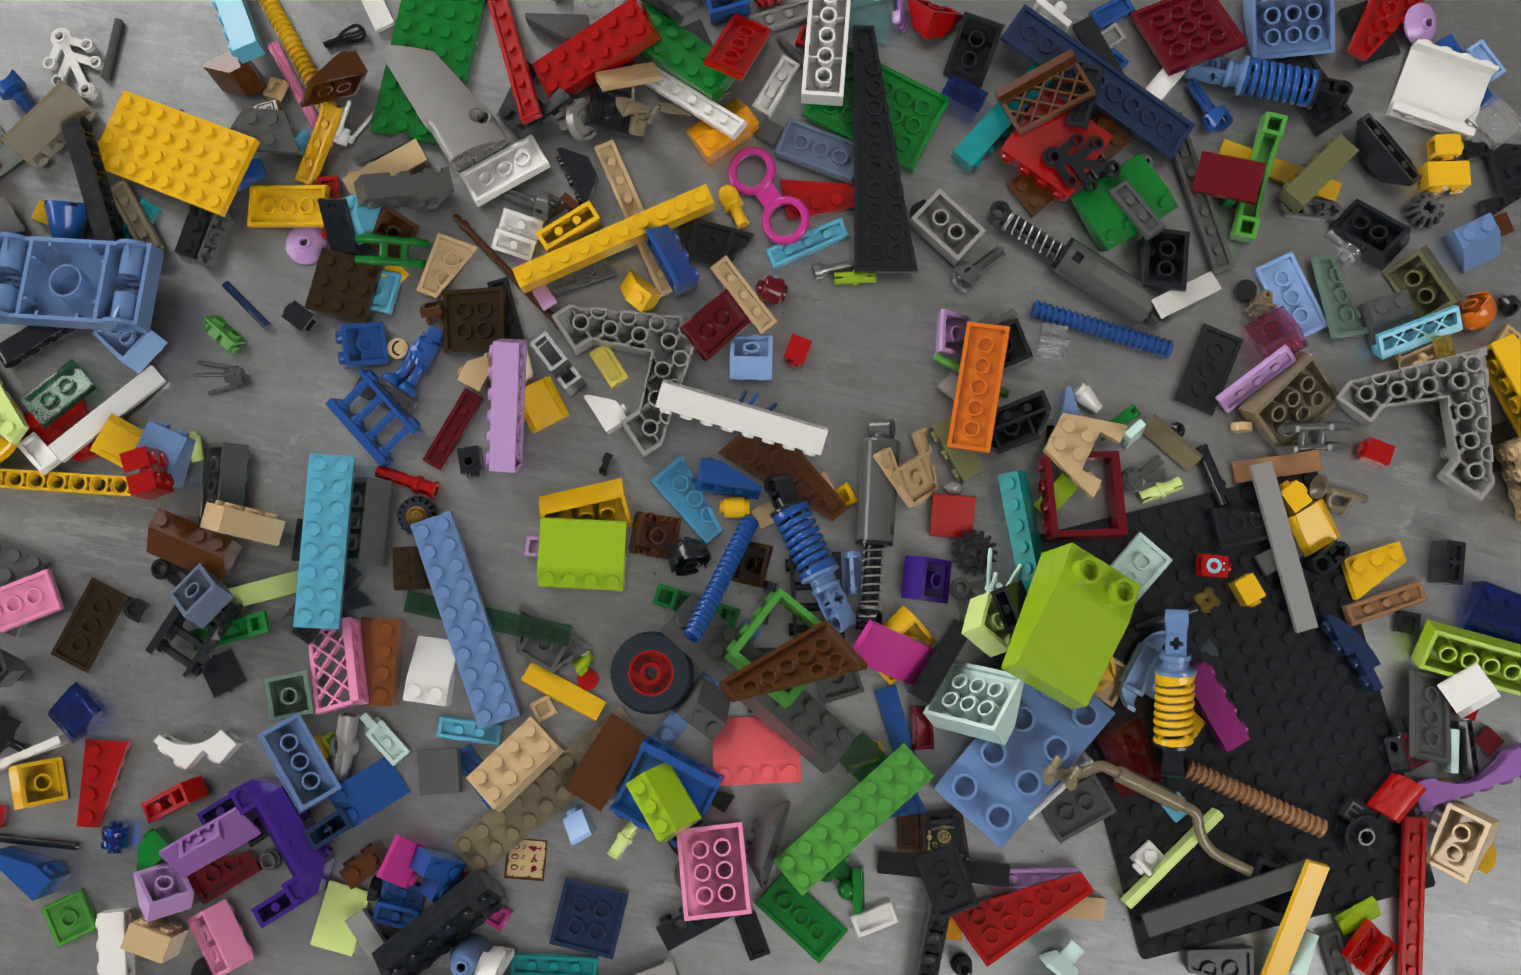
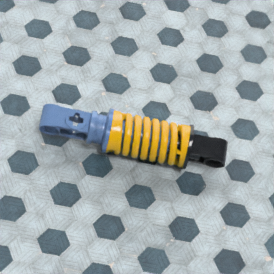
M1165 609V650L1159 654L1161 664L1153 668L1155 674L1154 683L1156 684L1154 687L1156 692L1154 694V699L1156 700L1154 707L1156 709L1153 711L1155 716L1153 719L1155 724L1153 732L1155 735L1151 743L1154 747L1162 749L1161 778L1184 779V751L1195 747L1193 734V707L1195 701L1193 699L1195 697L1194 681L1197 669L1189 666L1192 654L1187 652L1188 610ZM1178 637L1179 641L1176 645H1174V638Z

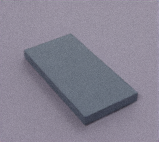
M788 118L774 156L852 184L854 179L853 141Z

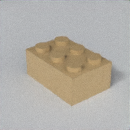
M216 500L215 504L206 502L200 527L279 546L286 521L278 520L279 515Z

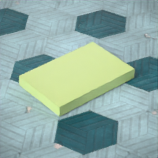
M330 879L310 945L352 957L358 941L345 921L363 908L367 910L369 901H367L368 889L357 886L351 890L347 883Z

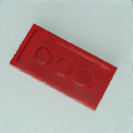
M734 13L707 54L703 65L743 81L771 35L772 29Z

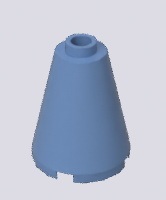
M470 933L464 940L454 945L450 952L452 974L474 975L483 952H489L492 948L489 940L484 936Z

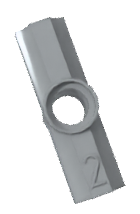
M342 712L338 715L336 735L330 742V753L332 755L331 770L339 781H346L350 778L352 759L358 752L359 744L356 733L359 715L355 713Z

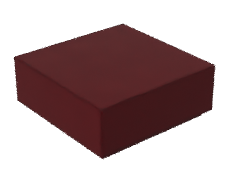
M1484 726L1474 737L1475 746L1488 757H1491L1505 742L1489 726Z

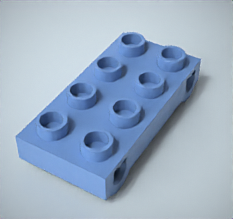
M0 232V324L150 333L164 252L152 243H145L134 239L106 241L24 236L11 232Z
M1024 682L1016 724L1006 745L974 738L932 788L1002 848L1059 781V779H1054L1055 781L1052 785H1046L1041 776L1042 769L1048 766L1056 755L1063 757V762L1059 768L1069 769L1115 715V712L1095 695L1092 696L1087 707L1070 709Z

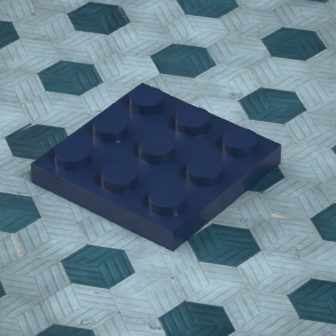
M566 877L549 944L613 960L629 892Z

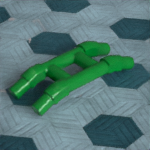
M355 234L356 243L379 244V256L355 255V264L425 268L427 260L408 259V246L427 248L429 246L427 239ZM388 244L400 245L399 258L388 257Z

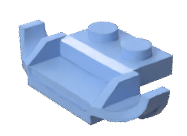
M1165 631L1155 632L1141 643L1138 642L1119 679L1121 681V702L1134 713L1136 711L1134 702L1137 695L1143 697L1145 694L1155 700L1154 694L1156 692L1154 687L1156 684L1154 683L1155 674L1153 668L1161 664L1159 654L1161 651H1164L1162 647L1165 643Z

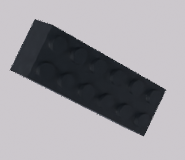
M475 869L371 953L380 974L418 975L423 970L431 967L434 961L447 954L454 945L464 940L470 932L483 925L486 919L499 912L509 902L500 883L481 870Z

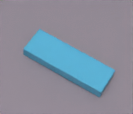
M440 715L436 737L500 746L504 725L494 724L478 729L476 720Z

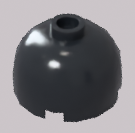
M682 537L670 549L668 561L672 574L675 571L677 576H687L698 573L699 570L697 568L704 566L706 569L712 563V557L708 547L701 540Z

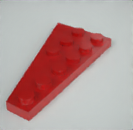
M1368 0L1346 53L1365 62L1404 22L1410 7L1414 4L1422 3L1424 0Z
M1079 871L978 901L979 906L951 917L988 967L1095 892V890L1082 872Z

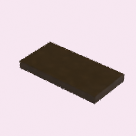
M91 578L55 644L51 655L86 673H91L124 612L123 607L126 601L131 599L132 596L96 578Z

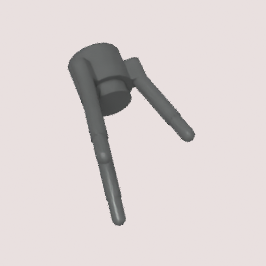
M203 361L197 362L198 365L225 369L224 372L194 373L195 377H224L225 383L230 384L209 391L208 395L230 389H239L240 384L245 383V372L242 367L239 368V365L230 366Z

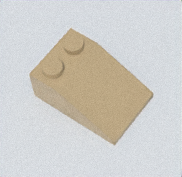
M1459 800L1448 802L1427 853L1426 863L1468 884L1492 844L1501 821Z

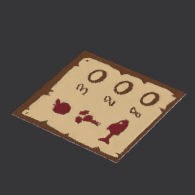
M524 839L506 854L504 878L544 881L547 840Z

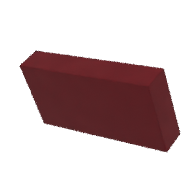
M927 705L910 706L912 750L934 749L933 725L923 714Z

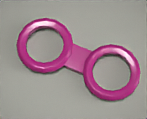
M746 147L738 151L731 159L728 167V178L731 185L739 193L747 196L756 195L765 208L762 215V228L765 235L772 242L780 245H791L799 241L806 234L810 225V214L806 205L798 198L782 196L773 183L776 175V165L773 157L765 149ZM749 156H758L764 159L767 165V173L764 180L756 186L748 187L742 185L737 177V169L740 162ZM782 205L795 206L801 214L799 228L789 236L777 235L771 227V216Z

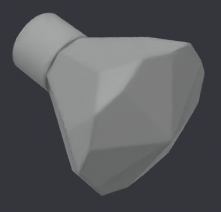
M951 482L943 487L947 494L960 495L964 484Z

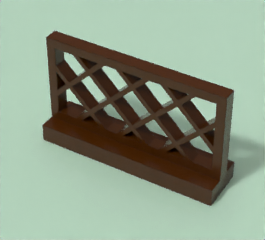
M1069 49L997 89L995 94L997 102L1005 111L1020 137L1095 96L1096 91L1076 60L1073 50ZM1075 68L1078 72L1076 79L1065 77L1066 72ZM1050 80L1059 81L1057 89L1045 88L1047 82ZM1063 82L1074 84L1071 93L1060 91ZM1077 85L1086 86L1089 90L1083 95L1075 94ZM1032 90L1040 92L1037 100L1026 98L1027 94ZM1043 93L1054 94L1052 103L1041 101ZM1058 95L1069 97L1068 103L1065 105L1055 104ZM1012 101L1021 102L1018 111L1009 109L1007 104ZM1024 103L1035 105L1033 114L1022 112ZM1038 107H1047L1050 110L1045 116L1036 115ZM1020 116L1030 118L1029 124L1023 128H1020L1018 125Z

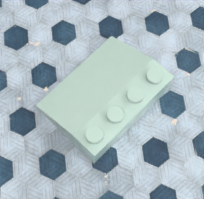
M955 660L931 701L927 704L923 714L934 727L1006 745L1016 724L1024 682L1006 671Z

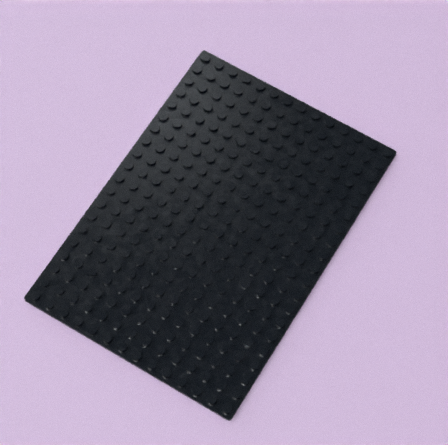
M1318 472L1278 477V485L1286 480L1289 482L1297 480L1306 486L1307 494L1310 496V483L1318 475ZM1253 482L1226 488L1232 503L1227 506L1223 505L1220 508L1213 492L1128 512L1126 513L1128 535L1121 539L1046 541L1045 533L1039 534L1043 552L1074 543L1110 566L1134 536L1141 532L1173 560L1135 604L1130 622L1113 657L1127 665L1138 642L1141 643L1155 632L1165 631L1164 623L1137 632L1134 627L1135 623L1165 614V609H1182L1196 604L1199 612L1189 615L1187 630V652L1192 654L1189 666L1198 662H1206L1213 667L1216 673L1214 675L1216 681L1225 688L1227 692L1225 696L1228 702H1232L1238 711L1236 715L1239 721L1244 722L1249 730L1247 734L1250 740L1229 752L1221 751L1207 725L1204 724L1194 739L1195 747L1184 751V766L1190 759L1194 760V763L1198 762L1201 766L1205 765L1207 769H1213V772L1218 771L1220 774H1225L1226 777H1231L1232 780L1236 779L1239 783H1245V786H1251V789L1256 788L1258 791H1263L1264 794H1269L1270 797L1274 796L1277 800H1282L1283 803L1287 802L1289 805L1302 809V811L1314 814L1315 817H1320L1321 820H1327L1328 829L1322 838H1317L1315 835L1309 834V832H1304L1303 829L1300 830L1296 826H1291L1290 823H1284V820L1280 821L1277 818L1271 817V815H1266L1265 812L1262 813L1258 809H1253L1252 806H1246V803L1242 804L1239 800L1235 801L1233 797H1227V794L1222 795L1221 792H1215L1214 789L1211 790L1208 786H1202V783L1197 784L1195 780H1189V777L1184 779L1161 778L1162 749L1154 747L1151 743L1155 735L1153 732L1155 726L1153 723L1155 718L1153 711L1156 709L1154 707L1155 700L1145 694L1143 697L1137 695L1134 702L1135 713L1123 705L1120 696L1113 707L1105 704L1115 712V715L1085 749L1086 754L1093 762L1106 761L1117 767L1123 766L1173 792L1178 791L1185 797L1187 802L1200 809L1203 816L1211 808L1219 810L1224 816L1207 833V836L1216 848L1246 864H1249L1253 853L1261 856V853H1265L1274 857V863L1281 865L1282 861L1290 865L1308 858L1312 861L1327 864L1330 869L1310 918L1351 908L1371 896L1376 901L1399 896L1402 820L1400 823L1390 821L1383 814L1372 811L1369 808L1365 815L1377 817L1384 823L1388 832V840L1380 854L1373 858L1363 859L1356 857L1347 849L1344 835L1349 822L1336 814L1347 795L1366 806L1367 802L1393 772L1384 739L1393 733L1381 691H1367L1361 686L1357 670L1349 663V655L1340 656L1331 647L1332 641L1329 635L1323 631L1320 624L1322 621L1319 616L1328 614L1339 618L1347 624L1341 606L1355 602V600H1352L1341 564L1327 574L1314 575L1309 572L1306 585L1318 628L1295 633L1283 588L1280 585L1281 581L1278 570L1264 576L1254 559L1256 555L1271 548L1269 539L1219 550L1209 508L1261 513ZM1310 496V498L1313 500L1311 503H1313V502L1319 500V499H1313V498ZM1108 517L1059 530L1112 529L1111 518ZM1200 554L1229 556L1231 572L1228 574V578L1195 576L1196 556ZM1313 554L1299 558L1302 569L1307 570L1306 562ZM1320 559L1317 561L1319 570L1323 568V563ZM1247 573H1254L1266 594L1265 597L1260 599L1261 603L1252 608L1240 606L1228 583ZM1358 624L1352 626V628L1366 641L1362 625ZM1175 637V638H1174V641H1173V644H1174V645H1176V644L1178 643V641H1179V638H1178V637ZM1194 705V707H1193V708H1194V712L1197 713V714L1201 717L1199 711L1197 710L1196 706ZM1098 772L1096 776L1117 810L1116 813L1105 818L1104 822L1123 894H1125L1145 875L1144 873L1140 875L1132 867L1134 862L1129 857L1147 840H1150L1165 855L1193 827L1192 817L1187 814L1175 823L1161 807L1160 803L1114 781V777L1104 772ZM1411 808L1406 815H1416L1415 810ZM1199 842L1133 908L1127 907L1138 951L1142 959H1150L1185 950V947H1197L1280 926V923L1240 907L1149 937L1141 914L1242 881L1244 874L1211 858L1202 849ZM1426 863L1425 889L1435 885L1433 872L1428 863ZM1263 864L1259 875L1275 869ZM1281 894L1256 903L1275 910Z

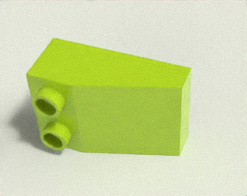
M1074 543L1041 553L1001 669L1070 709L1087 707L1130 622L1141 585Z

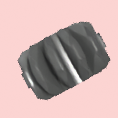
M1422 192L1418 196L1411 198V203L1406 207L1409 210L1406 216L1412 217L1410 223L1417 222V228L1423 226L1430 228L1438 224L1441 220L1440 218L1445 214L1441 210L1445 204L1439 203L1441 197L1435 199L1434 192L1428 195L1426 192Z

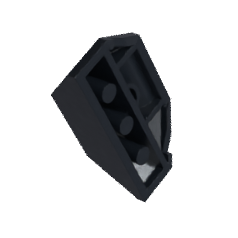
M1367 113L1357 121L1355 147L1359 149L1357 156L1368 166L1375 178L1382 183L1412 186L1422 178L1411 159L1388 131L1377 120L1373 119L1370 113Z
M1044 389L998 407L991 446L992 452L1000 455L1040 439L1052 410Z

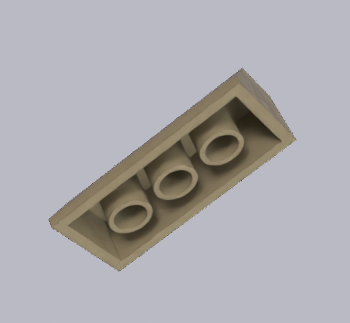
M61 81L18 121L1 140L27 163L39 169L41 166L46 165L49 159L64 147L66 140L62 130L63 124L81 116L86 117L91 122L98 112L75 90Z

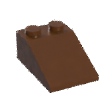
M356 50L340 52L309 80L299 104L301 108L321 104L324 101L330 102L357 96L368 71Z

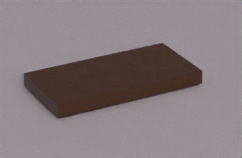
M611 713L565 786V789L601 812L638 754L639 747L647 735Z

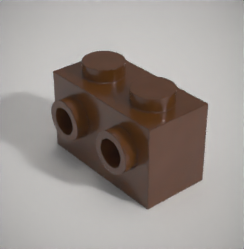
M381 841L375 845L369 843L360 850L362 854L355 859L352 856L342 864L344 868L339 871V874L351 890L380 869L388 852Z

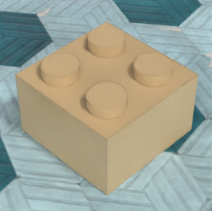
M142 917L130 922L120 949L162 964L179 955L189 929L182 927V924L176 921L168 922L160 918L146 922L145 918Z

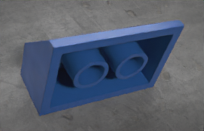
M668 225L646 229V244L675 297L698 286L699 273L695 266H690L688 262L690 258L686 249L680 248L678 244L680 240L676 231H671Z

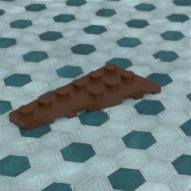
M740 433L718 452L721 456L763 481L768 477L787 473L792 479L799 498H807L810 509L832 522L849 509L847 504L797 448L794 451L782 447L783 444L774 442V445L763 442L760 437L754 436L752 439L744 437Z

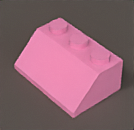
M226 899L187 919L212 975H224L254 959L253 948L246 941L243 935V927L237 922L233 906Z

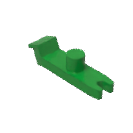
M1133 404L1109 422L1127 425L1137 418L1141 412Z

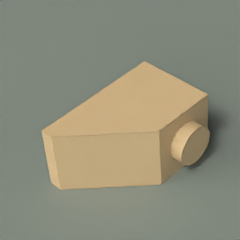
M485 356L467 361L465 366L462 365L457 373V381L481 394L485 393L490 383Z

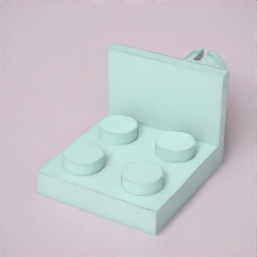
M1070 940L1061 953L1053 950L1041 953L1039 958L1056 975H1078V968L1075 964L1085 951L1073 940Z

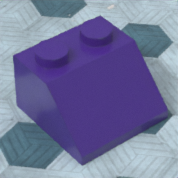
M905 555L901 598L948 604L952 561L926 556Z

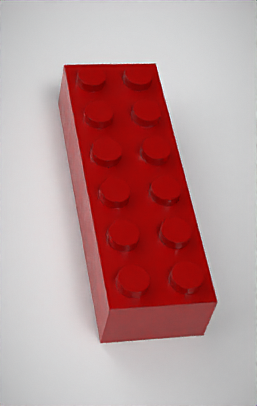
M627 0L531 65L548 99L553 96L559 87L572 98L596 82L595 72L618 68L661 40V37L643 2L640 0Z

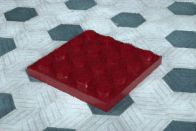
M1162 0L1131 12L1130 18L1168 76L1246 46L1247 40L1219 0Z

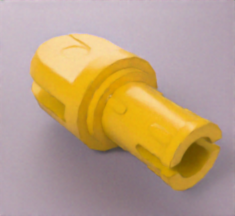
M732 185L722 186L719 189L718 198L724 211L731 213L738 229L747 226L750 222L742 209L744 202L738 190Z

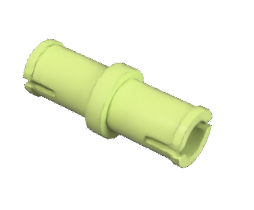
M1179 477L1164 483L1157 482L1153 487L1138 491V495H1140L1138 497L1142 504L1157 498L1163 499L1170 493L1183 490V486H1181L1183 484Z
M629 820L623 830L618 832L617 839L607 852L608 855L616 860L620 859L628 844L631 845L633 842L632 838L639 829L632 821Z

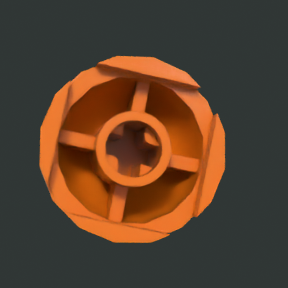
M1488 291L1472 293L1467 296L1468 300L1462 304L1460 300L1454 304L1460 308L1463 330L1483 331L1487 329L1497 314V305L1493 296Z

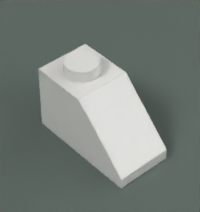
M592 395L584 396L608 435L622 427L620 421L630 414L625 405H619L616 400Z

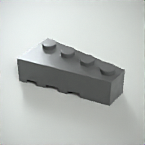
M449 167L441 168L440 172L433 173L431 169H422V172L410 174V171H401L393 176L390 175V172L363 174L354 182L358 206L367 207L370 210L379 207H387V209H397L399 207H407V209H416L418 207L434 209L454 192Z

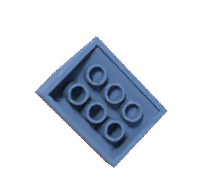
M1243 0V19L1251 57L1264 60L1335 53V0Z

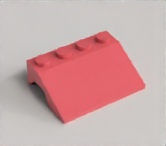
M758 716L727 718L725 727L712 742L713 770L725 776L720 786L802 782L800 753Z

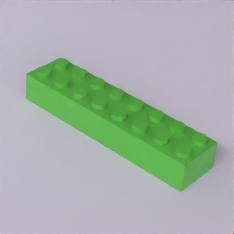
M903 743L773 862L802 896L805 895L933 779L934 776L906 744Z

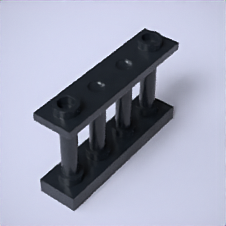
M841 551L832 552L831 555L836 564L839 565L834 574L836 579L840 580V586L843 590ZM789 555V559H785V570L790 572L791 597L796 600L795 591L813 589L810 584L802 585L801 582H795L794 569H796L797 565L792 562L794 557ZM818 602L800 603L808 611H821ZM792 614V623H788L789 636L795 638L799 633H803L810 628L806 625H797V617ZM845 631L839 633L843 638H845Z
M230 601L229 604L221 609L223 613L217 623L210 621L205 626L211 630L205 641H202L183 628L186 618H184L177 606L174 605L145 651L151 655L163 656L166 653L187 667L182 676L185 678H197L204 671V665L232 622L240 616L243 604ZM176 635H179L199 649L192 660L171 646V642Z

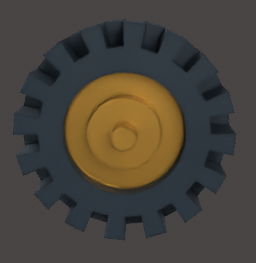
M413 496L406 499L399 506L397 513L398 525H401V529L407 531V534H413L411 524L436 516L437 510H435V505L430 502L431 500L425 499L423 496Z

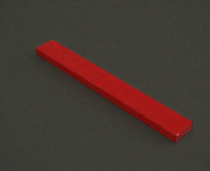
M487 0L520 120L526 125L543 117L511 3L510 0Z
M1405 815L1402 819L1397 975H1422L1427 817L1421 815Z

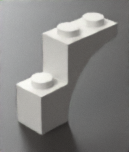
M229 728L221 729L213 737L202 743L183 742L172 737L169 733L159 734L154 740L160 752L174 759L173 763L180 769L185 770L194 768L206 753L207 758L213 763H225L244 743Z

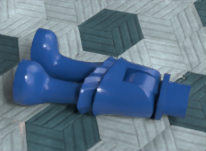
M432 325L427 332L423 331V336L420 335L408 347L407 355L395 373L385 372L381 375L383 380L412 398L416 396V385L422 373L426 374L427 368L430 369V365L442 344L440 340L444 336L443 332ZM416 364L408 379L404 381L412 366Z

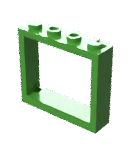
M779 588L775 593L771 591L763 600L766 602L763 608L759 606L752 614L753 621L750 624L746 623L738 632L741 635L737 641L733 639L726 649L729 652L724 658L738 670L751 663L740 653V650L777 602L809 628L814 627L821 621L782 588ZM806 684L789 688L787 691L781 690L769 693L768 695L782 707L786 708L792 705Z

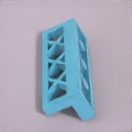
M1454 305L1376 334V344L1371 346L1372 354L1383 360L1463 330L1460 308ZM1453 313V317L1450 316L1446 318L1448 314ZM1434 321V323L1426 325L1427 322ZM1408 329H1414L1410 332L1405 333ZM1389 336H1393V337H1394V338H1391V339H1388V340L1383 341L1384 338H1387V337H1389Z

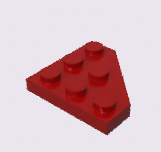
M80 395L24 414L25 421L29 426L25 435L29 436L35 432L47 446L89 414L84 396ZM96 438L71 458L84 462L99 457L100 455L90 451Z

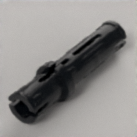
M1204 444L1196 447L1195 449L1203 455L1200 463L1210 484L1208 486L1209 490L1213 491L1219 508L1223 507V505L1231 504L1232 500L1225 487L1226 482L1222 480L1208 445Z

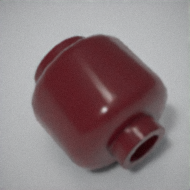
M766 275L762 280H758L755 291L759 293L758 296L761 301L777 305L780 301L783 302L785 300L788 286L785 285L784 279Z

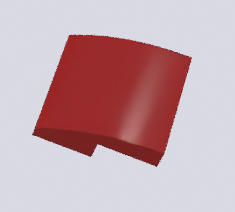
M1392 772L1367 802L1366 806L1372 811L1383 814L1388 820L1400 823L1427 789L1403 775L1393 774Z
M1365 918L1340 954L1362 975H1379L1398 947L1388 936L1382 934L1373 922Z

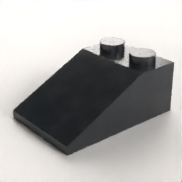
M965 11L943 73L982 87L1005 24Z
M1356 199L1329 226V229L1363 261L1381 271L1409 243L1411 227L1359 199Z
M1165 229L1148 241L1143 236L1141 237L1142 287L1186 291L1190 232Z
M1018 318L1000 324L1002 326H1010L1004 371L1033 361V354ZM964 340L958 342L961 352L963 351Z

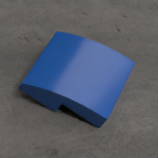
M384 880L380 898L376 902L373 915L374 922L402 929L421 914L426 898L418 891L421 883L416 882L408 890Z

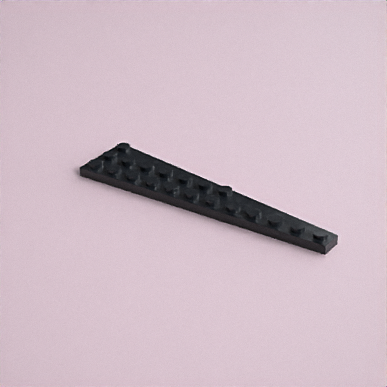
M853 26L854 274L918 273L892 124L890 122L889 107L886 100L885 85L881 72L882 68L879 60L874 26Z

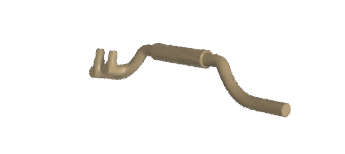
M1056 755L1053 761L1041 771L1043 782L1046 785H1052L1055 781L1054 779L1064 780L1066 788L1071 791L1076 789L1079 779L1098 772H1104L1114 777V781L1176 812L1182 811L1190 815L1195 836L1200 846L1214 860L1248 877L1254 871L1252 866L1222 852L1211 843L1205 831L1203 814L1200 809L1185 801V797L1123 766L1117 767L1106 761H1095L1082 767L1076 765L1074 769H1061L1059 767L1063 762V757Z

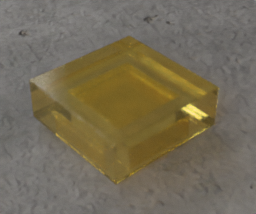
M1451 334L1431 337L1436 358L1455 355Z

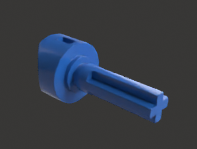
M11 69L9 75L0 81V97L3 100L13 99L27 114L35 104L23 92L26 87L25 81L22 80L16 71Z
M1195 78L1186 83L1187 90L1205 115L1200 123L1206 132L1210 133L1211 131H1224L1233 122V117L1224 105L1215 108Z

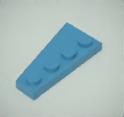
M681 454L655 476L650 483L702 542L707 545L723 530L711 507L705 500L703 492L695 490V477Z

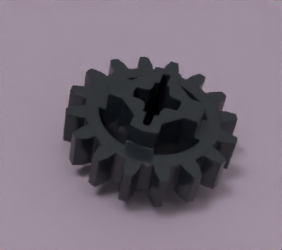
M972 529L971 534L965 530L964 537L956 536L959 540L958 543L952 542V545L956 547L955 550L950 551L952 555H956L952 562H959L956 568L960 570L964 567V574L966 575L969 571L972 572L973 576H976L977 571L985 574L984 568H987V558L984 562L982 559L990 547L996 546L995 542H989L992 538L990 535L984 538L985 532L982 530L979 534H977L975 529ZM973 538L984 541V544H976ZM965 543L964 551L960 552L962 545ZM971 545H972L976 550H979V551L976 552V555H977L976 558H977V559H975L972 555H969V554L972 552V550H971V549H972ZM993 550L992 562L996 563L997 560L993 558V555L998 554V551ZM970 560L975 566L966 565L964 561Z

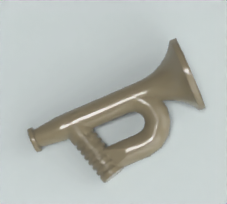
M1322 474L1316 475L1310 483V496L1313 499H1320L1324 496L1323 500L1328 510L1337 512L1343 517L1346 516L1355 501L1367 503L1368 501L1367 495L1329 485L1327 477ZM1339 496L1346 498L1344 504L1340 505L1332 502L1333 497Z

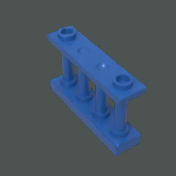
M360 369L358 373L363 380L344 399L330 398L325 404L379 466H389L394 461L390 456L391 451L410 432L415 435H421L424 431L420 428L421 424L413 416L410 417L378 381V375L374 371ZM370 386L377 395L357 415L353 414L349 410V405ZM384 401L391 411L371 430H367L363 426V420ZM398 417L405 426L385 446L380 445L376 440L377 435Z

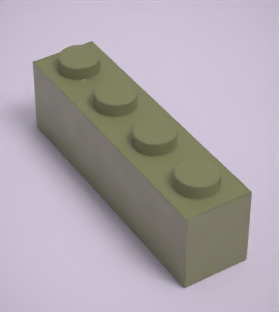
M1339 134L1335 139L1331 137L1322 146L1325 150L1321 154L1317 151L1308 160L1311 164L1308 167L1303 165L1294 174L1297 178L1294 181L1289 179L1281 187L1283 192L1278 198L1296 214L1359 151L1342 134Z

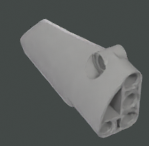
M399 45L386 46L383 59L427 130L432 133L450 165L458 173L492 156L508 144L507 137L492 113L434 51ZM485 118H488L486 122L482 123Z

